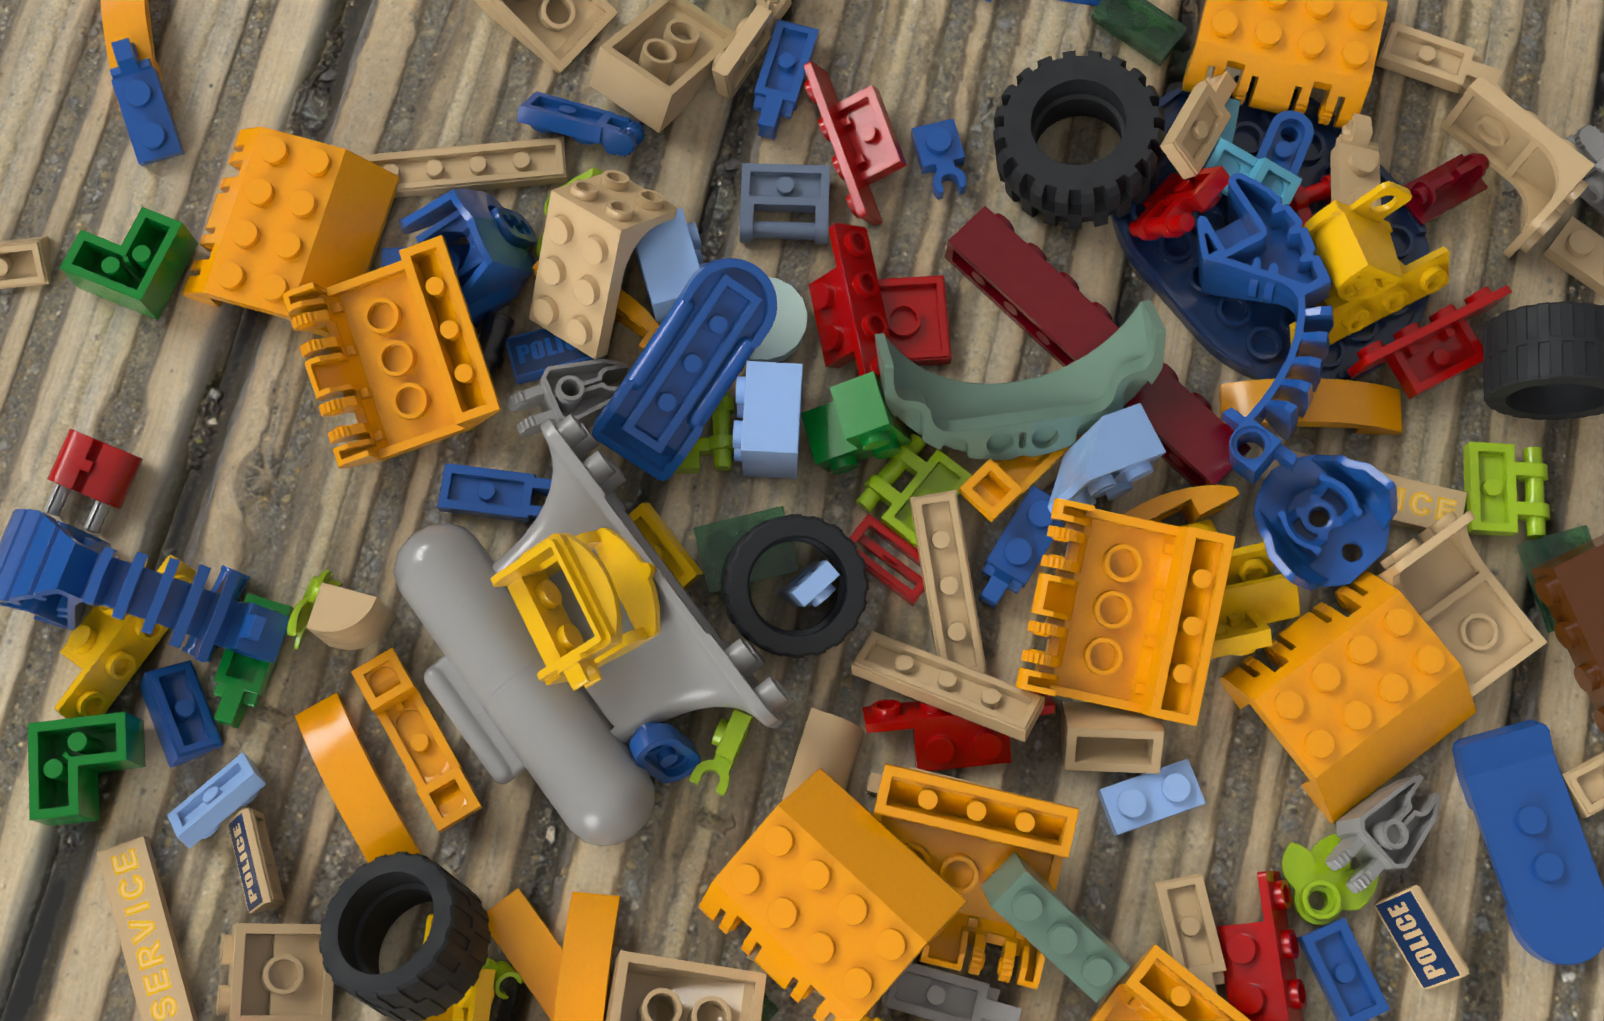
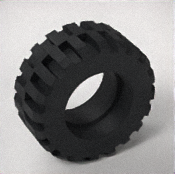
M1076 50L1062 52L1063 58L1053 60L1052 56H1048L1037 61L1038 68L1034 71L1030 67L1024 69L1016 76L1017 87L1013 84L1009 85L1001 96L1002 105L996 108L994 116L995 130L993 131L997 171L1000 181L1005 182L1006 193L1014 202L1021 200V209L1029 216L1035 217L1038 213L1043 214V223L1055 227L1059 221L1068 222L1069 229H1082L1083 222L1093 221L1094 227L1108 224V216L1115 214L1117 218H1122L1130 213L1132 200L1137 204L1142 203L1149 194L1150 185L1156 183L1160 174L1161 161L1163 160V150L1160 145L1165 136L1164 109L1159 106L1160 97L1154 86H1146V76L1137 68H1132L1128 71L1125 60L1116 56H1112L1111 60L1103 59L1102 52L1089 50L1088 56H1076ZM1073 116H1089L1100 119L1114 128L1121 138L1118 146L1106 157L1084 165H1070L1058 162L1047 156L1037 145L1038 139L1048 127L1057 121Z

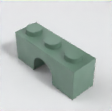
M1016 852L981 885L990 906L1096 1003L1131 968L1117 945L1084 915L1079 917L1055 893L1050 884Z

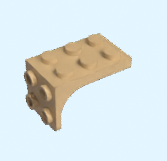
M1481 75L1468 87L1440 126L1472 153L1486 155L1490 163L1489 166L1508 180L1519 192L1524 203L1525 220L1519 235L1503 252L1509 259L1518 249L1527 253L1589 186L1583 178L1595 164L1578 152L1573 143L1560 138L1546 127L1536 114L1523 109L1509 98L1500 86L1490 83Z
M607 170L600 175L584 180H575L572 184L551 190L529 319L595 360L607 355L627 262L634 248L646 233L655 226L676 217L677 207L664 200V196L659 192L639 186L630 181L628 175L616 170Z
M1452 510L1417 535L1422 542L1421 545L1413 538L1382 560L1380 564L1385 571L1377 577L1398 589L1456 658L1463 668L1471 696L1473 697L1548 642L1476 552L1468 534V524L1476 518L1474 514L1469 510L1458 518Z

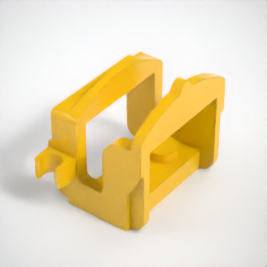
M608 527L584 532L576 536L571 533H554L523 553L518 560L490 579L493 587H508L546 666L536 675L539 681H545L547 686L569 682L574 691L583 685L587 689L602 679L598 668L636 649L657 636L661 631L660 603L653 581L656 572L654 564L644 562L640 554L627 540ZM594 548H595V550H596L598 556L592 551ZM560 570H563L595 635L585 643H583L581 633L571 623L562 605V595L558 587L549 579V577ZM619 599L634 627L633 630L622 634V613Z

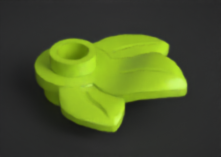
M329 569L323 570L318 577L313 576L303 599L296 604L287 625V635L295 637L294 649L299 650L309 632L306 627L321 583L342 587L343 583L333 579L334 574Z
M1337 833L1319 840L1310 851L1297 843L1290 842L1283 854L1281 862L1282 872L1285 880L1294 890L1293 905L1295 911L1302 920L1312 925L1331 923L1339 916L1341 911L1361 909L1369 902L1378 885L1379 875L1364 890L1356 894L1352 893L1345 884L1356 870L1351 869V860L1346 866L1336 871H1332L1325 863L1326 857L1329 856L1341 841L1337 837ZM1312 892H1317L1323 897L1324 904L1320 910L1314 909L1309 903V897Z

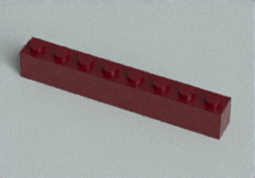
M984 206L948 240L945 259L1063 367L1095 350L1119 329L1112 321L1111 314L1103 305L1088 300L1079 291L1076 281L1067 273H1059L1047 262L1043 251L1037 245L1031 242L1026 243L1015 233L1011 222L1002 214H994ZM1163 362V368L1151 385L1147 381L1123 409L1141 403L1166 451L1161 458L1193 487L1218 485L1233 470L1229 462L1230 437L1235 429L1225 424L1212 412L1210 403L1202 395L1196 392L1191 393L1179 382L1176 372ZM1247 443L1242 444L1238 448V452L1244 457L1251 450Z

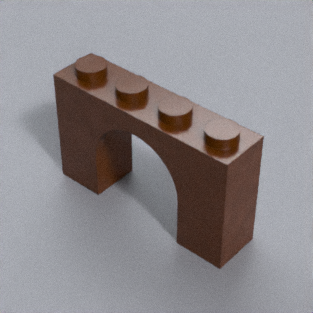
M1603 534L1531 568L1536 579V593L1539 599L1548 606L1556 623L1554 626L1555 635L1560 644L1568 650L1575 665V679L1579 686L1588 693L1595 709L1593 713L1595 723L1602 733H1604Z

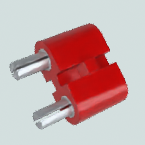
M69 429L47 477L48 480L55 482V486L45 505L44 512L51 516H60L70 491L80 492L96 500L84 528L91 533H100L111 506L118 509L122 508L143 458Z

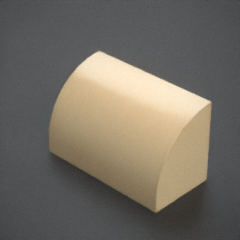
M322 582L306 628L330 647L343 650H357L379 641L389 631L396 616L375 596Z
M1062 701L1061 751L1064 770L1160 774L1165 733L1160 718L1090 702Z
M811 707L782 801L819 768H822L846 790L864 730L848 720Z

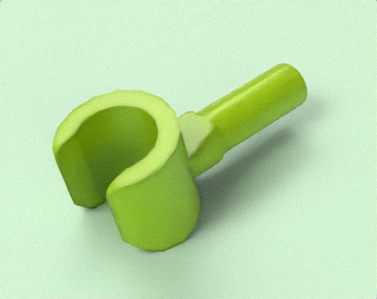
M487 958L486 964L482 969L495 970L494 991L498 997L508 999L509 996L500 987V983L506 977H514L522 984V978L510 963L506 961L495 962L493 959Z

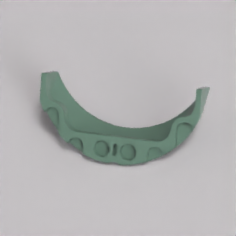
M1141 301L1127 321L1108 340L1079 360L1061 369L1035 378L993 384L964 382L937 375L906 358L894 347L884 333L874 335L883 397L886 406L894 417L897 416L908 427L920 434L924 442L940 450L943 446L967 452L968 458L1013 460L1019 456L1035 457L1073 445L1076 442V437L1087 432L1102 416L1122 410L1147 381L1152 385L1163 368L1166 330L1152 301Z

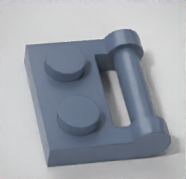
M742 163L740 243H753V239L815 240V245H828L830 165ZM754 211L815 213V223L754 221Z

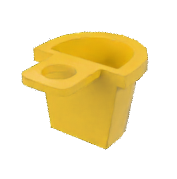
M1391 181L1383 182L1351 205L1334 200L1305 223L1304 228L1308 229L1316 247L1315 255L1320 256L1332 281L1333 288L1343 300L1358 301L1374 297L1404 279L1390 235L1393 230L1390 222L1383 219L1412 199V194L1408 188ZM1394 196L1390 202L1384 205L1371 206L1375 200L1381 197Z

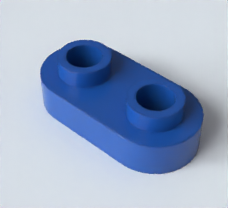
M1289 110L1277 114L1265 133L1256 158L1266 157L1297 176L1313 139L1314 129L1311 121L1304 114L1297 111ZM1281 135L1291 136L1294 142L1284 141Z
M648 722L635 731L633 738L629 742V750L636 765L646 769L651 776L663 783L684 779L692 774L695 767L701 763V757L693 741L668 723Z

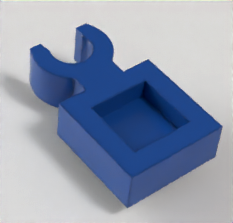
M954 118L912 128L911 139L921 173H935L932 191L936 199H943L944 188L942 183L945 181L954 182L959 195L964 194L966 176L961 169L955 166L964 165L965 155Z

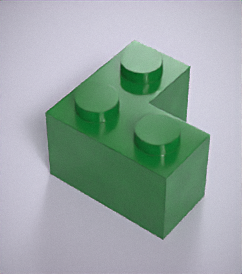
M141 207L121 245L80 229L59 269L79 289L158 320L196 250L198 242L182 222Z
M874 371L830 387L834 401L801 413L815 464L827 472L832 471L833 474L850 472L859 467V461L873 456L875 459L892 457L901 452L900 446L912 443L908 426L897 416L894 417L886 406L881 377Z
M127 712L28 723L29 820L49 826L99 820L98 773L146 767L144 720Z

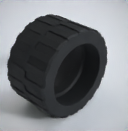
M1572 301L1545 302L1517 307L1516 309L1505 311L1488 321L1483 328L1484 402L1486 405L1504 415L1532 420L1577 419L1604 414V305Z
M802 514L778 516L761 522L747 533H744L736 541L737 544L734 549L730 550L726 558L725 569L721 575L722 602L726 606L730 622L739 630L738 633L764 651L777 656L805 658V656L809 655L817 656L826 653V650L833 646L837 647L845 641L844 638L851 631L853 632L859 624L858 620L867 605L866 595L867 590H869V579H867L865 571L867 567L853 540L848 538L842 532L843 530L835 524H829L816 516L808 517L802 516ZM788 541L804 542L816 547L824 553L834 569L840 574L837 577L836 598L829 613L817 624L795 631L777 628L764 620L753 605L749 588L753 567L760 556L769 548Z
M396 852L392 855L385 854L376 857L374 861L363 864L356 869L352 876L346 878L339 886L340 889L335 896L331 898L320 927L321 940L319 941V951L323 957L322 964L324 969L331 975L332 981L339 988L385 1017L389 1016L396 1021H423L428 1017L438 1016L446 1012L450 1006L465 997V993L471 986L475 985L480 977L479 973L486 964L489 955L487 953L488 946L491 943L487 911L483 909L482 901L475 893L427 856L419 853ZM433 901V923L421 949L401 967L380 974V949L390 927L407 910L421 903Z

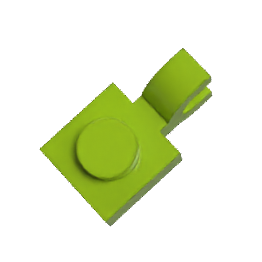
M734 709L730 720L721 718L711 741V744L718 746L714 760H706L699 763L689 779L691 783L699 786L704 774L711 771L715 772L720 777L715 792L723 797L726 796L730 784L729 775L733 766H735L752 727V716Z

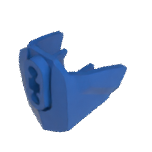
M452 189L409 216L399 219V225L403 234H410L430 227L416 237L418 243L443 235L447 246H449L461 237L467 238L470 250L462 268L457 270L456 273L475 328L486 321L488 311L498 312L517 297L526 279L534 273L532 267L535 264V260L528 249L537 241L533 229L521 214L504 208L498 200L488 193L470 189Z
M1308 455L1297 458L1293 472L1282 464L1269 472L1258 492L1253 515L1258 531L1264 539L1267 556L1291 583L1310 591L1321 586L1349 585L1386 551L1390 522L1397 513V489L1391 479L1369 463L1350 460L1344 455ZM1316 511L1325 513L1328 518L1327 525L1323 527L1313 526L1309 520L1311 514ZM1345 544H1354L1359 547L1361 556L1358 560L1351 562L1344 558L1342 552Z

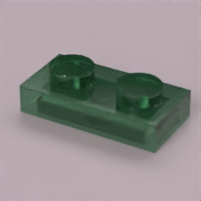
M1102 0L1093 10L1091 16L1093 22L1160 67L1184 38L1188 27L1147 0Z

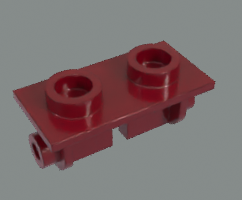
M1470 153L1465 157L1463 154H1460L1405 184L1403 187L1408 188L1412 194V199L1405 206L1420 226L1485 191L1488 186L1482 180V177L1490 165L1488 158L1482 153Z

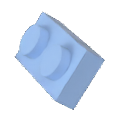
M827 560L813 561L785 586L780 593L791 606L805 607L807 605L808 607L813 605L817 607L835 591L836 588L831 583L840 574Z
M242 752L167 815L176 837L190 849L201 839L208 838L215 833L221 822L235 810L253 801L259 790L266 783L255 763Z
M1188 758L1160 768V774L1145 773L1097 791L1114 836L1206 804Z

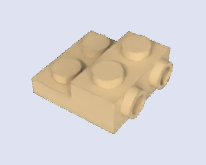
M233 924L231 934H222L220 965H229L228 985L218 986L217 1016H226L225 1021H332L334 982L331 975L324 969L322 964L323 957L319 951L321 924Z

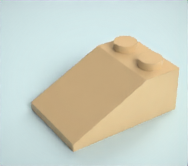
M473 0L490 18L559 74L618 13L607 0Z
M657 0L600 46L589 86L660 133L684 111L710 78L714 58L720 50L727 49L734 39L735 31L688 0Z
M620 950L614 961L605 1021H761L767 973Z

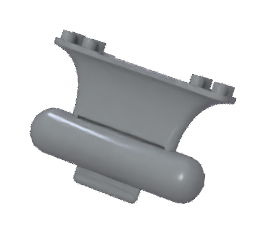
M570 413L559 423L549 418L540 426L552 456L553 474L551 487L545 504L536 520L524 536L505 555L494 562L478 539L465 527L451 523L430 525L411 534L398 550L393 573L400 593L445 654V656L426 670L424 673L425 684L491 777L499 784H506L527 769L569 829L583 842L603 847L618 845L635 836L647 823L654 807L655 788L646 769L636 765L628 746L635 731L640 726L654 721L662 723L680 714L698 709L726 707L746 711L766 727L778 728L786 721L781 712L795 701L778 679L774 681L769 676L759 684L753 674L766 665V662L750 642L746 643L742 638H739L730 645L728 641H723L627 514V507L614 492L617 487L627 480L624 474L610 458L607 460L599 450L590 457L587 456L600 443L593 437L588 427L584 423L580 424ZM608 527L627 540L640 554L644 562L654 564L656 572L653 581L660 603L661 631L657 636L636 649L598 668L602 679L587 689L583 685L574 691L569 682L547 686L545 681L540 682L536 675L546 666L508 587H493L490 579L518 560L523 553L554 533H571L576 536L584 532ZM594 548L592 551L598 556V554H597V552H596V550H595V548ZM560 570L549 577V579L558 587L562 595V605L571 623L581 633L583 643H585L595 635L563 570ZM619 599L622 613V634L633 630L634 627Z

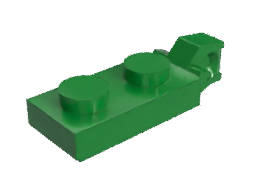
M247 594L244 600L246 603H255L288 617L291 616L294 609L292 606L252 594ZM225 649L213 680L217 683L214 695L221 697L214 720L239 729L248 706L256 708L260 697L263 698L275 663L256 660Z

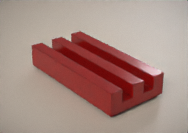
M868 513L849 538L855 544L859 543L914 584L915 587L913 590L858 550L860 556L864 558L867 567L865 571L910 605L914 606L922 593L925 592L922 577L867 537L865 533L870 529L920 567L918 550Z

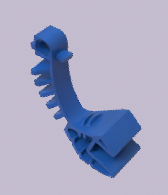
M1235 173L1230 176L1228 181L1227 220L1229 225L1214 231L1206 217L1199 216L1197 219V260L1202 293L1279 304L1290 309L1295 314L1296 320L1295 336L1287 359L1262 399L1246 417L1232 407L1222 413V421L1235 429L1230 437V465L1236 473L1254 485L1274 460L1281 463L1291 472H1293L1297 455L1282 445L1281 439L1260 424L1265 419L1278 436L1287 441L1295 430L1298 416L1304 417L1313 399V392H1316L1321 381L1323 363L1328 356L1330 346L1328 334L1334 326L1332 306L1310 307L1329 298L1332 281L1320 256L1315 255L1316 247L1308 229L1302 227V220L1288 204L1282 205V198L1270 188L1242 173ZM1245 443H1255L1262 448L1263 453L1253 459L1246 458L1238 452V448Z
M31 509L13 510L0 540V606L29 612L35 615L33 618L35 620L73 631L79 626L87 605L95 607L101 605L114 609L112 617L124 621L127 614L144 619L145 622L141 629L143 633L151 635L155 624L173 629L168 643L170 646L180 648L186 634L197 638L194 659L206 663L214 644L256 660L275 663L290 617L255 603L238 602L231 599L240 575L239 573L228 570L216 592L204 589L211 570L210 567L200 564L190 584L174 578L180 560L170 557L164 574L146 568L149 558L146 554L137 552L132 563L120 560L118 551L112 549L110 543L72 525L56 521V519L44 512Z

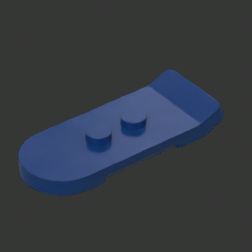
M720 258L708 262L693 274L608 404L596 418L592 435L597 441L657 480L665 481L673 475L701 436L704 426L754 350L761 345L773 326L777 313V296L771 280L763 270L746 260Z
M1530 719L1458 739L1453 743L1452 747L1457 777L1467 805L1473 810L1506 902L1505 912L1515 938L1530 955L1548 964L1572 965L1590 960L1604 947V888L1554 755L1549 728L1542 722Z

